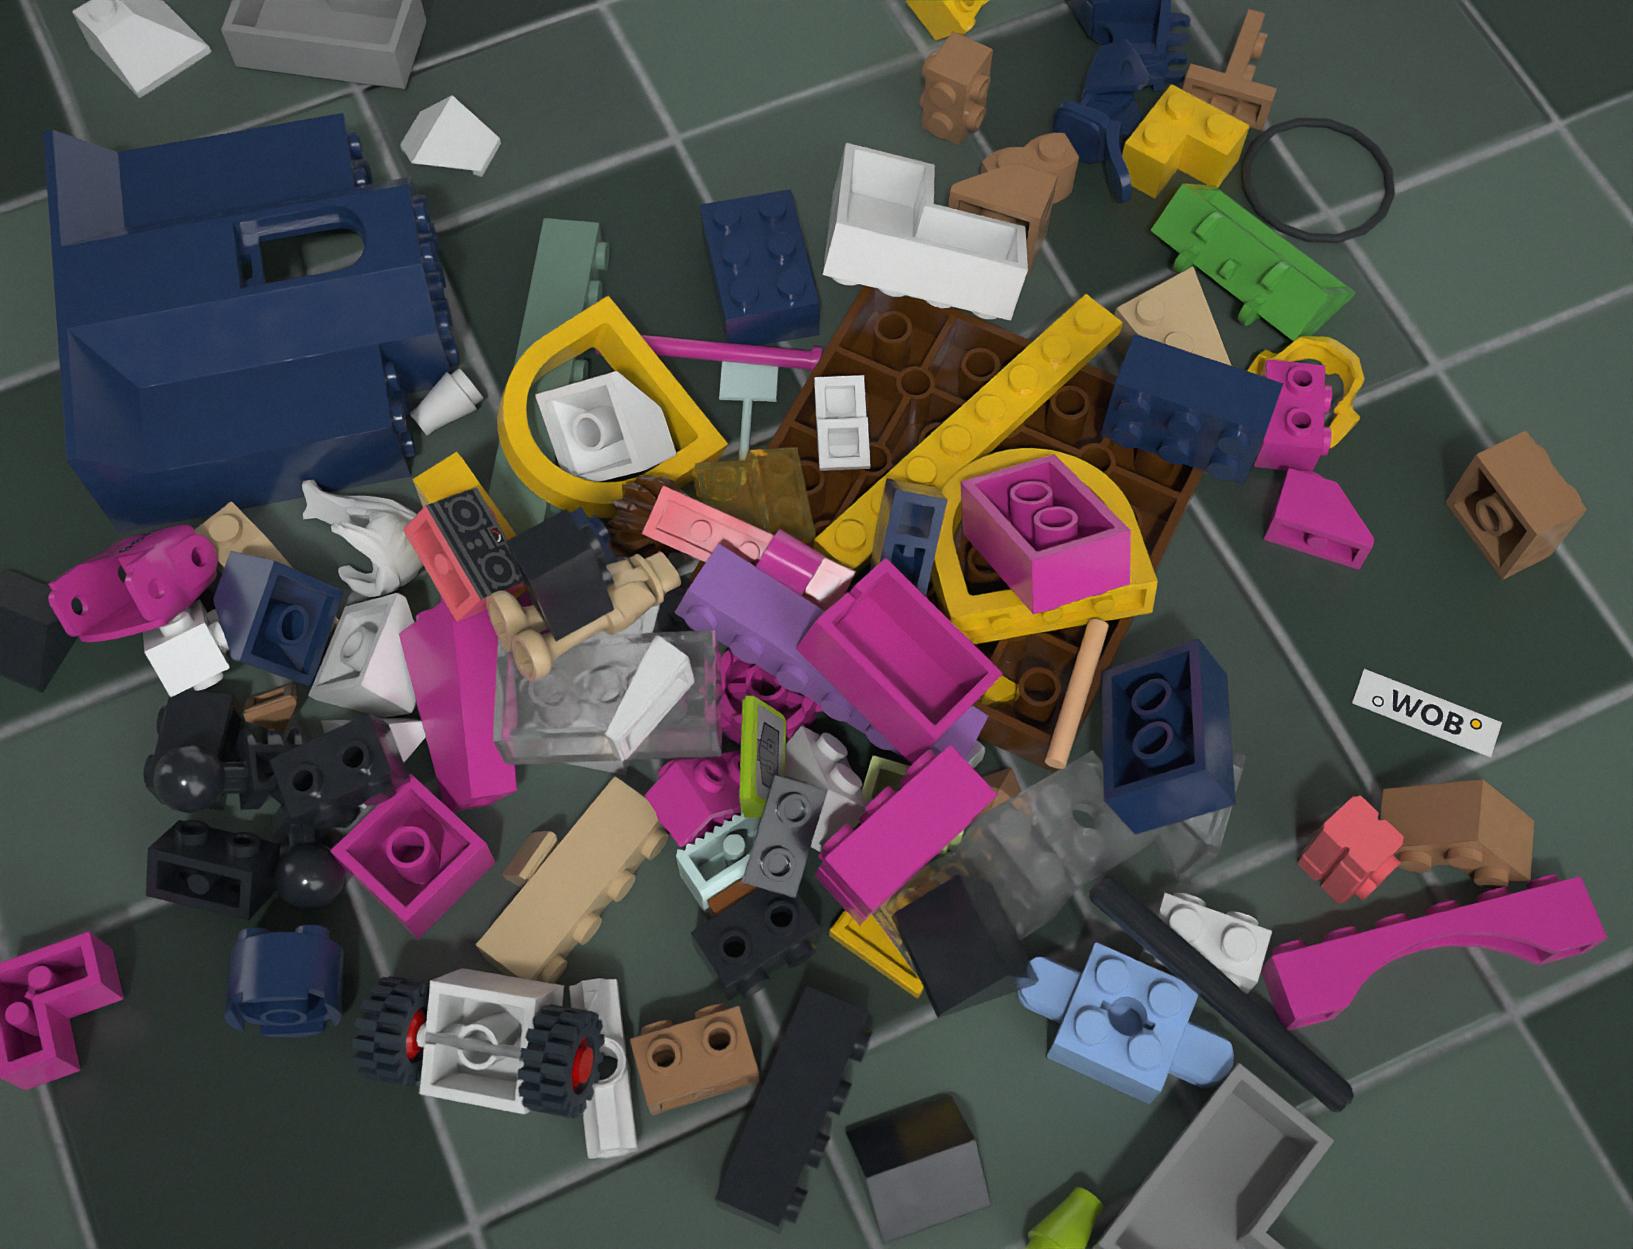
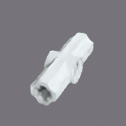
M602 978L581 981L579 984L569 987L571 1007L593 1011L599 1015L598 1020H602L603 1023L600 1034H604V1044L600 1047V1052L604 1053V1056H612L618 1060L615 1073L607 1079L593 1083L594 1095L591 1101L586 1100L587 1108L583 1112L587 1155L590 1159L624 1156L638 1151L630 1087L631 1068L626 1053L617 979L609 980Z

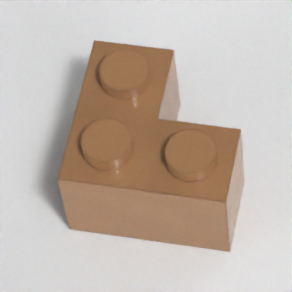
M1484 779L1383 789L1380 821L1386 819L1404 836L1402 842L1404 844L1394 854L1401 862L1398 866L1399 868L1409 872L1423 873L1430 871L1431 866L1451 865L1459 868L1471 877L1475 884L1491 889L1507 887L1508 882L1530 881L1534 820Z

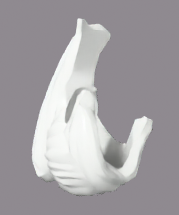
M314 480L303 481L302 490L307 502L303 519L317 518L332 524V532L344 537L351 545L371 559L373 565L372 573L365 574L356 571L350 565L342 566L338 569L339 576L343 581L347 582L352 590L368 597L388 595L398 590V587L406 585L418 575L423 564L403 531L407 524L417 515L415 512L390 499L373 496L336 495L324 492Z

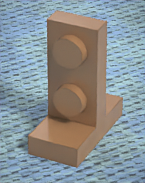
M1248 9L1226 72L1222 73L1190 64L1182 90L1250 125L1251 128L1263 131L1277 88L1252 81L1257 66L1249 64L1251 58L1260 60L1268 34L1260 32L1265 13Z

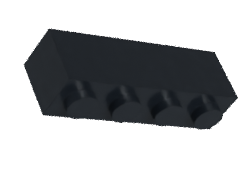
M806 985L715 1196L717 1207L778 1234L781 1233L785 1221L796 1224L808 1195L807 1190L800 1188L808 1166L818 1170L831 1138L822 1133L830 1112L840 1116L852 1087V1083L844 1080L852 1060L862 1063L874 1031L865 1028L868 1018L867 1010Z

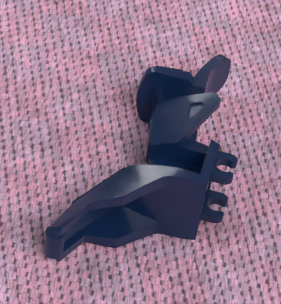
M1067 0L1089 38L1092 37L1094 41L1102 43L1104 46H1101L1099 51L1095 53L1085 79V88L1082 89L1080 104L1072 101H1063L1058 107L1053 119V133L1066 134L1079 156L1078 161L1091 164L1094 162L1100 163L1105 160L1110 189L1117 203L1121 204L1131 200L1132 190L1130 175L1121 154L1122 138L1128 140L1143 121L1134 97L1135 91L1141 90L1144 86L1153 85V92L1163 89L1164 83L1178 84L1185 80V71H1172L1168 67L1171 64L1185 65L1187 63L1186 53L1182 51H1168L1169 46L1180 47L1188 43L1187 33L1178 34L1172 32L1171 29L1176 26L1189 27L1190 17L1184 13H1171L1172 0Z

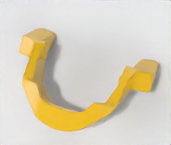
M1301 336L1281 353L1275 354L1269 350H1264L1249 367L1248 372L1261 375L1267 359L1288 362L1313 359L1320 361L1325 366V373L1327 375L1338 374L1344 383V396L1342 401L1337 403L1333 411L1336 415L1329 426L1331 427L1330 448L1337 445L1360 420V416L1353 410L1352 405L1365 380L1360 360L1354 352L1337 340L1330 337Z

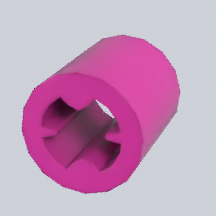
M779 529L756 567L802 596L825 556L782 529Z

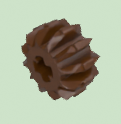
M649 475L637 476L634 483L622 484L623 498L612 501V504L617 508L616 516L607 523L616 529L612 541L618 544L619 547L624 548V553L629 554L630 557L638 554L645 559L662 552L668 559L670 553L681 552L642 534L663 486L689 496L683 490H680V484H676L668 478H657Z

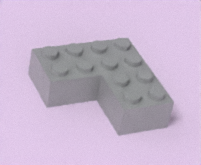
M232 0L221 31L236 67L405 89L425 29L426 18L421 0Z
M1238 1063L1217 1086L1091 1249H1285L1266 1232L1334 1140Z

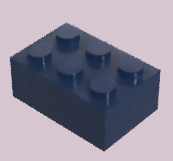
M791 189L700 204L703 242L726 343L760 346L819 335L820 303Z
M1134 334L1114 384L1101 436L1112 439L1122 447L1138 448L1159 455L1169 463L1185 464L1208 472L1218 480L1234 481L1244 485L1266 435L1284 383Z
M1198 638L1102 671L1104 802L1136 835L1235 806L1236 795L1228 678L1225 671Z

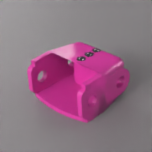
M186 524L127 537L75 565L50 582L49 586L52 591L49 594V603L66 633L74 637L79 636L81 642L106 641L148 631L167 624L188 608L210 586L217 576V553L209 539L202 535H197L195 529ZM120 566L123 567L127 574L125 583L118 576ZM74 597L78 598L82 603V613L80 615L75 614L72 610L71 602Z

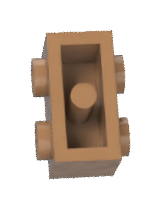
M953 31L937 53L933 51L929 54L922 69V77L925 78V89L919 102V106L923 108L921 128L929 131L937 138L946 139L959 146L970 131L974 133L978 131L986 115V100L990 84L993 49Z
M726 1004L711 1005L695 1012L694 1020L674 1025L672 1020L658 1021L643 1027L640 1030L641 1036L630 1039L645 1099L651 1115L760 1083L757 1065L739 1006L727 1009ZM721 1044L728 1045V1047H726L723 1050L714 1049L716 1046ZM665 1061H674L667 1067H660Z

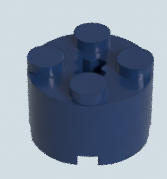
M303 925L296 928L295 932L275 933L262 928L241 930L238 933L237 943L230 952L225 1006L226 1022L233 1028L244 1031L245 1022L261 1025L260 1036L276 1038L304 1037L324 1032V1023L330 1019L334 1026L340 1023L342 1017L345 951L340 945L329 940V930L323 926Z

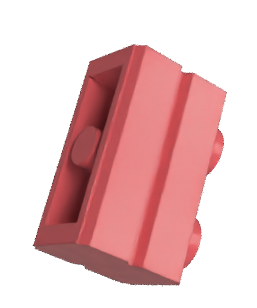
M1361 795L1353 796L1321 826L1298 856L1297 864L1314 881L1320 879L1322 881L1320 887L1338 904L1346 903L1354 894L1364 901L1401 864L1394 854L1404 844L1402 843L1404 836L1386 819L1378 820L1379 812Z

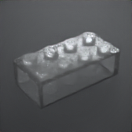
M716 631L593 635L560 655L553 662V667L549 674L534 682L529 681L520 673L514 661L513 651L507 653L500 640H498L493 742L506 765L619 760L614 756L605 733L647 649L656 635L662 637L688 656L695 682L627 760L722 756L721 653Z

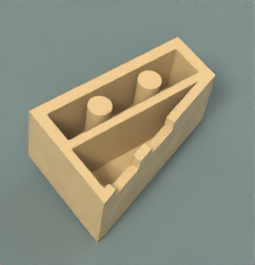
M1194 267L1185 270L1116 308L1114 316L1121 320L1123 324L1120 334L1110 343L1123 359H1125L1134 334L1231 366Z

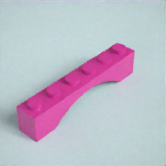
M1552 874L1527 883L1525 885L1527 890L1510 894L1507 887H1501L1480 894L1475 898L1477 903L1459 907L1457 900L1439 903L1426 909L1427 916L1408 920L1406 913L1392 915L1377 921L1374 924L1376 929L1357 933L1356 928L1351 926L1326 934L1324 936L1325 942L1307 947L1304 940L1284 943L1272 950L1274 955L1263 965L1261 973L1279 1023L1287 1030H1293L1336 1018L1349 1006L1362 984L1374 972L1393 960L1420 950L1446 946L1481 947L1511 954L1535 965H1541L1586 953L1608 937L1581 876L1560 881L1557 874Z

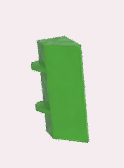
M1182 184L1150 230L1180 253L1173 266L1175 272L1180 274L1191 267H1194V270L1200 268L1245 303L1238 315V321L1246 327L1263 317L1292 341H1295L1301 336H1312L1355 295V291L1214 185Z

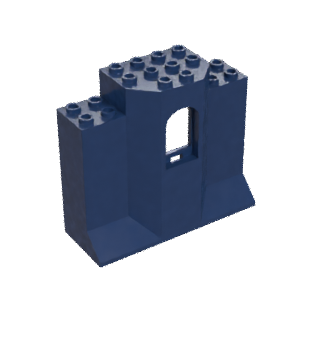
M343 113L122 152H115L55 130L43 131L66 461L119 533L214 515L231 501L241 510L305 497L302 483L306 480H314L324 492H333L411 477L408 458L416 456V448L411 428H407L405 416H410L406 394L431 390L446 372L450 375L453 373L452 366L460 365L455 338L451 335L450 326H453V320L448 299L444 295L443 288H446V280L441 260H438L437 255L440 246L435 224L431 223V214L426 194L417 195L412 177L373 183L368 160L359 161V159H364L359 133L357 130L349 131ZM336 228L351 229L362 238L365 246L362 255L353 265L347 268L266 284L261 242ZM251 260L253 278L243 280L241 262Z

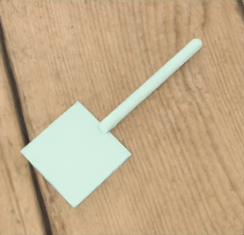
M722 362L719 400L743 401L737 486L743 489L747 482L752 402H776L778 367Z

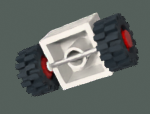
M464 968L430 980V983L388 976L380 978L379 985L373 984L369 989L371 1000L364 999L360 1006L364 1014L362 1018H356L354 1028L360 1030L359 1036L353 1038L352 1048L359 1049V1051L354 1055L353 1060L355 1065L360 1066L357 1072L360 1076H364L365 1079L408 1087L415 1086V1081L421 1082L420 1094L520 1114L536 1111L575 1119L579 1117V1113H583L586 1110V1100L591 1101L594 1095L592 1085L599 1081L600 1073L597 1072L599 1063H603L604 1053L600 1052V1047L604 1044V1034H600L603 1023L602 1020H598L599 1015L596 1012L562 1006L563 985Z

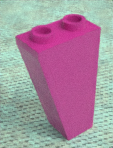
M441 596L440 604L433 609L417 614L416 622L399 633L443 804L452 812L491 806L516 792L517 784L501 642L493 628L488 610L456 622Z

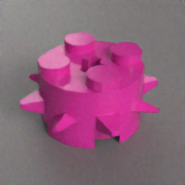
M727 647L728 651L723 654L715 674L698 676L697 684L715 693L717 709L705 724V729L709 734L725 732L730 740L740 746L742 705L745 696H755L785 717L786 744L801 726L812 730L818 712H824L820 705L803 694L789 691L781 686L776 677L756 664L746 663L738 659L729 647ZM765 691H772L775 693L770 696H763Z

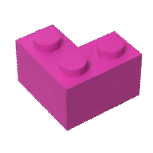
M90 931L0 963L1 1079L26 1091L81 1071L70 1018L124 999L113 950Z

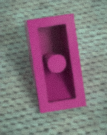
M1288 468L1277 492L1263 540L1359 570L1370 553L1375 539L1339 484L1325 479L1313 471H1299Z

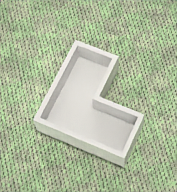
M846 143L833 190L823 275L832 277L836 282L843 285L862 284L878 288L884 294L893 297L907 295L924 299L930 305L938 308L953 306L972 311L976 316L992 320L998 317L1011 321L1028 271L1025 226L934 204V164Z

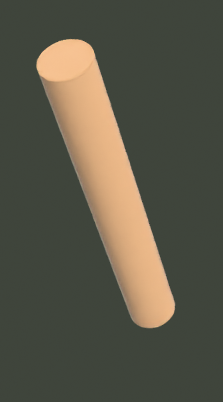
M1090 619L1088 621L1045 758V763L1051 767L1058 769L1066 767L1109 628L1108 624L1102 620Z

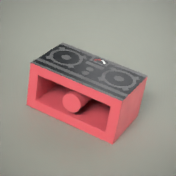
M477 487L425 505L403 529L456 622L487 610L486 598L490 594L497 591H507L514 595L524 586L506 544L507 538L497 523L493 510L486 504Z

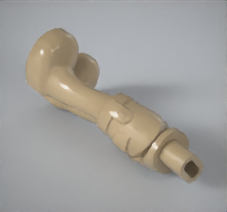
M662 552L645 559L636 554L630 557L629 561L623 560L606 565L614 581V585L607 589L614 610L557 642L551 633L540 634L547 627L534 606L522 607L517 599L507 591H497L487 596L486 606L491 623L507 653L513 651L514 661L520 673L531 682L537 681L547 676L553 667V662L572 647L602 631L613 635L625 630L651 607L661 604L664 601V593L681 586L680 576Z

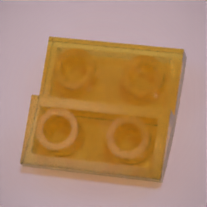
M797 447L748 450L745 460L695 463L692 475L698 501L776 535L779 529H782L804 544L814 541L816 534Z

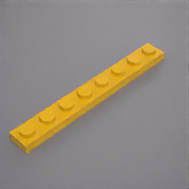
M1085 294L814 539V549L824 555L825 558L854 570L853 578H855L871 563L875 529L887 478L935 487L941 491L944 485L958 471L993 451L1119 335L1123 322Z

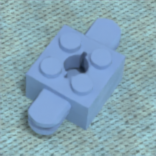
M1097 942L1093 946L1082 972L1047 957H1036L1030 961L1039 981L1036 985L1017 991L1018 1001L1026 1009L1060 1024L1047 1058L1149 1105L1161 1093L1168 1073L1200 1088H1212L1225 1078L1233 1067L1234 1053L1232 1044L1225 1037L1189 1021L1198 994L1182 980Z

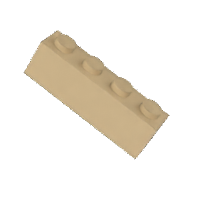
M614 776L476 944L484 959L506 976L555 984L567 967L568 962L565 958L578 942L584 945L594 936L602 922V918L599 917L612 900L619 902L625 897L635 882L636 876L633 873L645 858L653 860L667 843L669 834L666 832L668 830L659 822L656 812L649 801Z

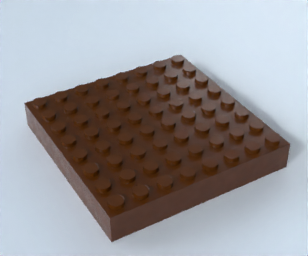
M863 285L728 514L776 535L779 529H782L814 549V539L1033 341L953 307L938 308L930 305L924 299L907 295L893 297L884 294L878 288ZM1086 364L988 455L1019 448L1048 449L1077 457L1102 471L1119 487L1130 503L1156 574L1205 471L1185 464L1169 463L1159 455L1138 448L1122 447L1112 439L1101 436L1117 376ZM864 375L870 469L820 471L814 377ZM962 518L953 540L968 594L975 596L1011 589L963 534ZM699 561L689 578L690 585L706 562ZM871 563L851 580L846 593H850L853 587L870 572ZM930 575L926 598L940 611L932 576ZM1136 616L1104 621L1108 624L1109 628L1072 748L1102 688V671L1111 669ZM1087 624L974 644L1003 673L1002 676L1018 684L1015 698L991 708L981 703L986 694L985 692L973 704L974 707L988 715L977 738L1054 774L1060 775L1062 769L1047 765L1045 758Z

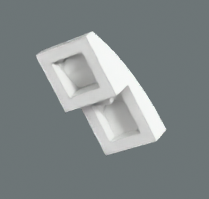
M864 375L814 377L819 470L870 469Z

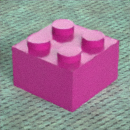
M410 774V782L396 788V795L376 806L330 851L344 867V870L419 940L496 862L487 844Z

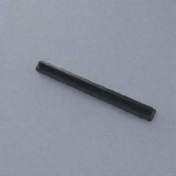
M1105 874L1094 883L1089 891V898L1092 903L1331 1112H1341L1346 1105L1351 1103L1354 1093L1351 1085L1112 875Z

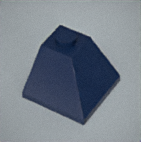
M230 551L213 601L233 660L311 687L344 591L277 561Z

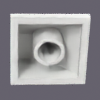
M90 0L72 11L90 48L139 98L211 53L210 47L163 0Z
M617 371L535 395L560 469L575 477L600 482L644 471L677 455L662 408Z
M395 593L345 606L308 696L318 701L370 713L383 718L412 713L413 709L417 706L399 637V633L414 623L406 597Z

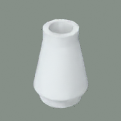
M459 368L451 375L446 372L421 403L409 414L428 436L436 429L476 411L475 405L483 400V397Z

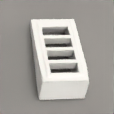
M658 635L655 636L647 649L605 733L614 756L622 762L628 759L695 682L688 656Z

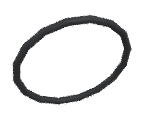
M1296 118L1273 125L1252 141L1241 164L1243 191L1255 212L1277 231L1306 242L1340 243L1365 235L1386 217L1395 196L1393 169L1380 147L1358 129L1331 119ZM1297 127L1329 128L1353 137L1372 152L1384 172L1386 194L1379 211L1361 227L1338 234L1309 233L1284 224L1262 206L1252 188L1251 164L1259 147L1275 134Z

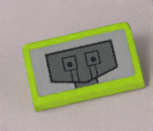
M745 696L742 705L739 797L741 814H744V818H761L774 774L785 777V717L755 696Z

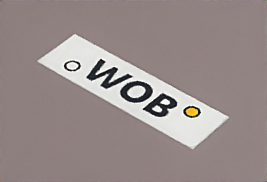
M1366 669L1362 673L1352 702L1355 705L1490 758L1502 724L1500 721Z

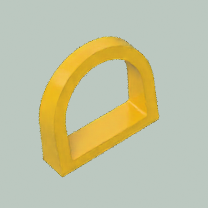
M609 296L558 326L531 345L513 368L500 398L497 414L498 435L503 453L515 474L532 492L546 502L562 510L567 509L570 513L581 507L588 517L596 515L598 518H613L616 516L617 508L612 504V501L621 500L623 498L622 484L634 483L636 478L620 482L603 483L584 480L563 471L553 464L535 443L528 426L526 413L528 392L535 382L548 372L586 350L596 348L614 371L624 375L628 381L662 408L673 444L678 449L676 456L663 461L652 470L640 476L649 475L657 478H668L673 480L674 483L680 484L681 488L712 469L728 446L725 439Z
M1019 448L1000 451L971 462L958 471L940 491L948 501L931 576L940 612L973 644L1086 625L1090 619L1109 621L1153 612L1158 580L1130 503L1119 487L1106 474L1086 461L1048 449ZM1054 454L1131 530L1130 584L1109 590L1101 595L1090 596L1059 606L1054 610L1043 611L1037 614H1032L1011 589L975 596L968 594L953 540L956 529L962 520V481Z

